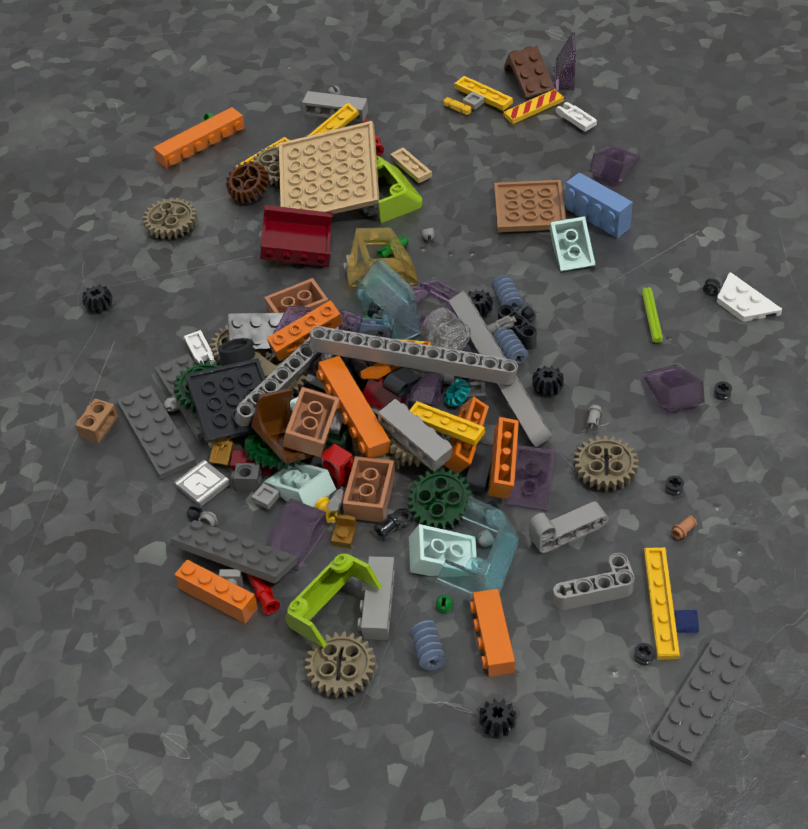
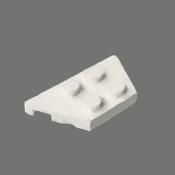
M731 272L728 274L717 297L719 305L743 322L762 319L767 314L775 313L776 316H779L782 313V308Z

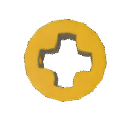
M322 497L316 502L314 510L317 513H321L327 523H332L335 521L336 514L340 515V510L331 511L328 508L330 499Z

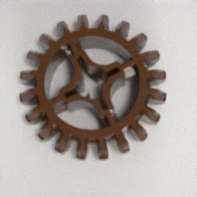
M250 160L249 163L244 161L243 165L238 163L237 168L233 167V172H229V177H226L227 183H225L227 192L232 199L246 204L247 201L249 203H252V200L257 201L259 196L263 197L262 193H267L266 188L270 187L268 183L270 178L264 166Z

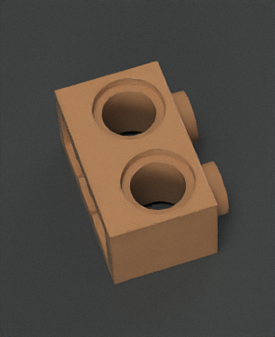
M94 399L75 424L79 438L99 444L118 417L115 405Z

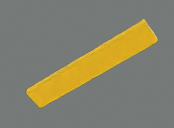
M665 547L644 548L657 660H678L680 654Z

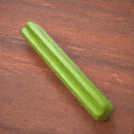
M650 287L643 288L642 296L652 341L654 343H661L663 336L653 292Z

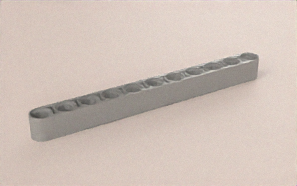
M463 290L452 297L449 302L478 352L483 355L506 358L468 294ZM517 376L513 384L504 385L497 383L536 448L553 437Z
M321 326L314 327L310 331V348L313 351L504 385L514 383L518 364L514 360Z

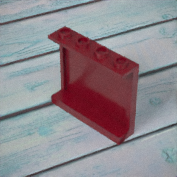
M265 205L260 259L329 267L332 213Z

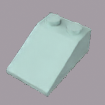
M585 216L550 223V236L560 272L595 266Z
M301 463V465L295 464L294 468L288 466V469H285L283 467L264 481V484L278 490L280 497L293 507L306 512L313 510L320 498L329 497L336 490L327 469Z
M421 524L409 536L410 572L427 576L476 574L478 572L475 536Z

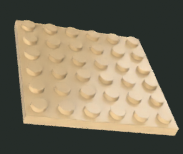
M372 121L279 143L281 207L336 214L378 204L379 188L375 131Z

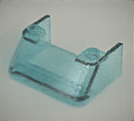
M382 259L374 261L356 289L362 312L368 310L370 302H374L375 305L377 304L382 309L383 314L381 317L384 324H388L392 329L393 339L407 340L420 334L416 299L412 287Z
M470 497L462 518L497 532L488 558L484 560L479 557H473L468 560L466 567L445 559L437 579L471 594L497 588L500 594L519 543V536L502 510Z

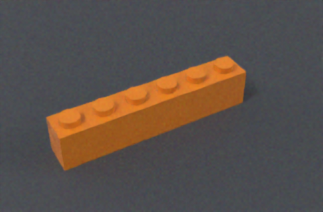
M231 107L153 147L156 160L166 169L244 129L243 115Z
M337 356L319 362L318 371H316L319 382L323 383L326 394L340 398L337 410L341 414L342 422L347 424L352 439L357 441L360 453H364L366 458H375L389 453L390 439L341 357Z

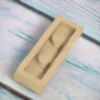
M405 148L390 154V159L418 183L432 177V171Z

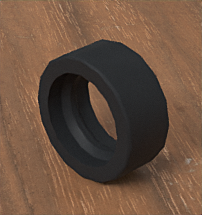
M249 338L233 339L218 347L220 360L223 365L251 360L256 355L252 340Z

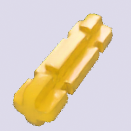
M446 97L443 101V105L448 108L450 107L465 115L471 113V106L449 97Z

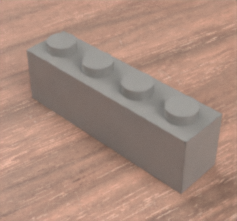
M308 91L302 101L304 115L330 118L345 104L349 103L359 111V115L352 121L363 122L368 113L367 98Z
M394 399L378 412V421L381 426L432 471L435 472L451 458V444L437 435L433 428L423 423L419 416L410 412L405 404Z
M369 556L368 564L382 588L378 590L365 582L362 583V595H365L364 600H360V612L363 615L362 618H358V631H362L363 639L388 640L395 577L394 557Z

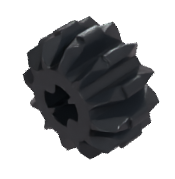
M99 284L95 287L93 285L92 288H87L85 292H82V302L88 312L93 311L95 314L97 311H100L102 313V310H108V306L112 305V293L107 286L102 287Z
M476 289L475 292H468V296L479 314L487 317L488 313H491L493 299L490 297L489 292L485 293L484 290L477 291Z
M544 365L543 369L537 368V371L533 373L532 386L533 389H536L537 394L542 393L543 396L549 394L552 397L553 393L559 394V391L563 389L564 376L559 368L554 369L553 366L547 368Z
M494 698L492 704L486 701L484 708L479 710V724L482 725L484 733L489 731L491 738L495 734L502 738L503 732L510 735L511 728L516 727L517 713L513 710L512 703L506 705L504 699L501 702H497Z

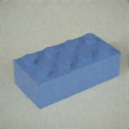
M580 172L566 182L565 209L579 217L585 216L586 221L616 238H619L631 228L632 201Z

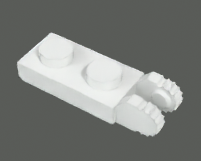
M565 102L563 107L558 106L556 108L558 116L564 117L585 132L597 125L595 118L569 102Z
M201 330L184 336V340L196 364L199 365L200 360L202 362L210 360V364L215 362L213 352H211Z

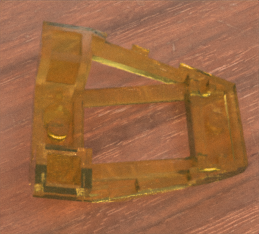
M356 228L346 272L349 287L367 286L369 277H399L401 285H418L414 264L391 228ZM366 244H390L395 258L370 259ZM358 245L364 260L357 264Z

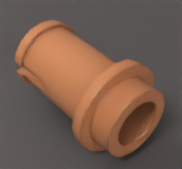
M688 515L679 524H675L671 530L673 537L678 540L686 538L687 533L697 525L695 518Z

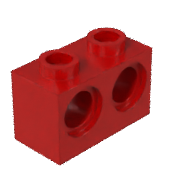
M334 443L321 455L323 469L328 470L337 489H340L342 486L346 488L353 466V455Z

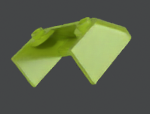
M376 156L378 178L383 177L389 184L391 195L378 202L380 223L420 209L423 205L422 197L397 167Z
M349 554L336 556L290 603L285 618L288 626L295 632L325 648L327 646L326 642L310 620L352 576L380 590L382 586L370 565Z

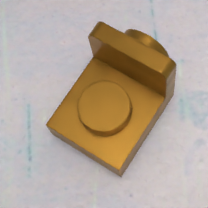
M231 439L213 442L209 462L230 467L233 450L237 449V446Z
M336 514V526L331 538V546L351 549L357 531L356 518L350 515Z

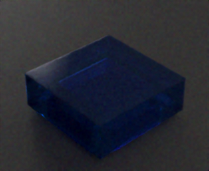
M675 610L677 633H699L697 610Z

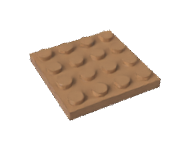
M561 180L494 183L498 232L549 230L551 222L566 220Z

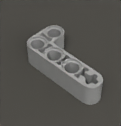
M597 502L586 504L553 520H549L544 513H539L530 520L529 537L541 553H546L602 528L607 524L609 517Z
M614 553L609 557L608 573L556 584L553 589L554 607L558 610H568L630 596L633 593L635 577L628 558L623 553Z

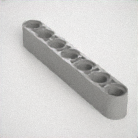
M310 337L239 403L234 418L238 425L248 426L253 421L257 404L254 401H257L260 395L287 389L320 357L321 352L313 351L310 348Z

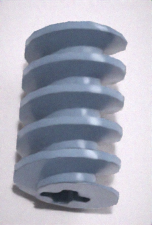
M505 274L496 277L492 282V289L500 306L510 305L516 311L521 309L524 302L513 279Z
M500 328L493 334L506 359L514 360L517 364L527 359L528 351L513 330Z
M432 620L419 622L410 631L419 666L428 671L437 670L443 667L447 661L444 658L445 652L442 650L443 646L440 643L436 622Z

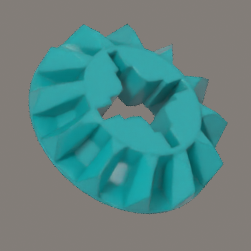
M457 379L455 383H451V386L446 388L447 392L444 393V402L450 407H456L463 403L470 391L469 383L464 379Z

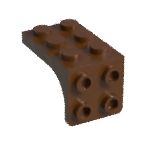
M528 46L523 50H514L508 54L504 70L513 69L525 100L543 95L555 89L538 46Z
M289 388L260 395L251 425L285 464L314 457V455L283 446L285 432L291 418L290 401L293 392Z

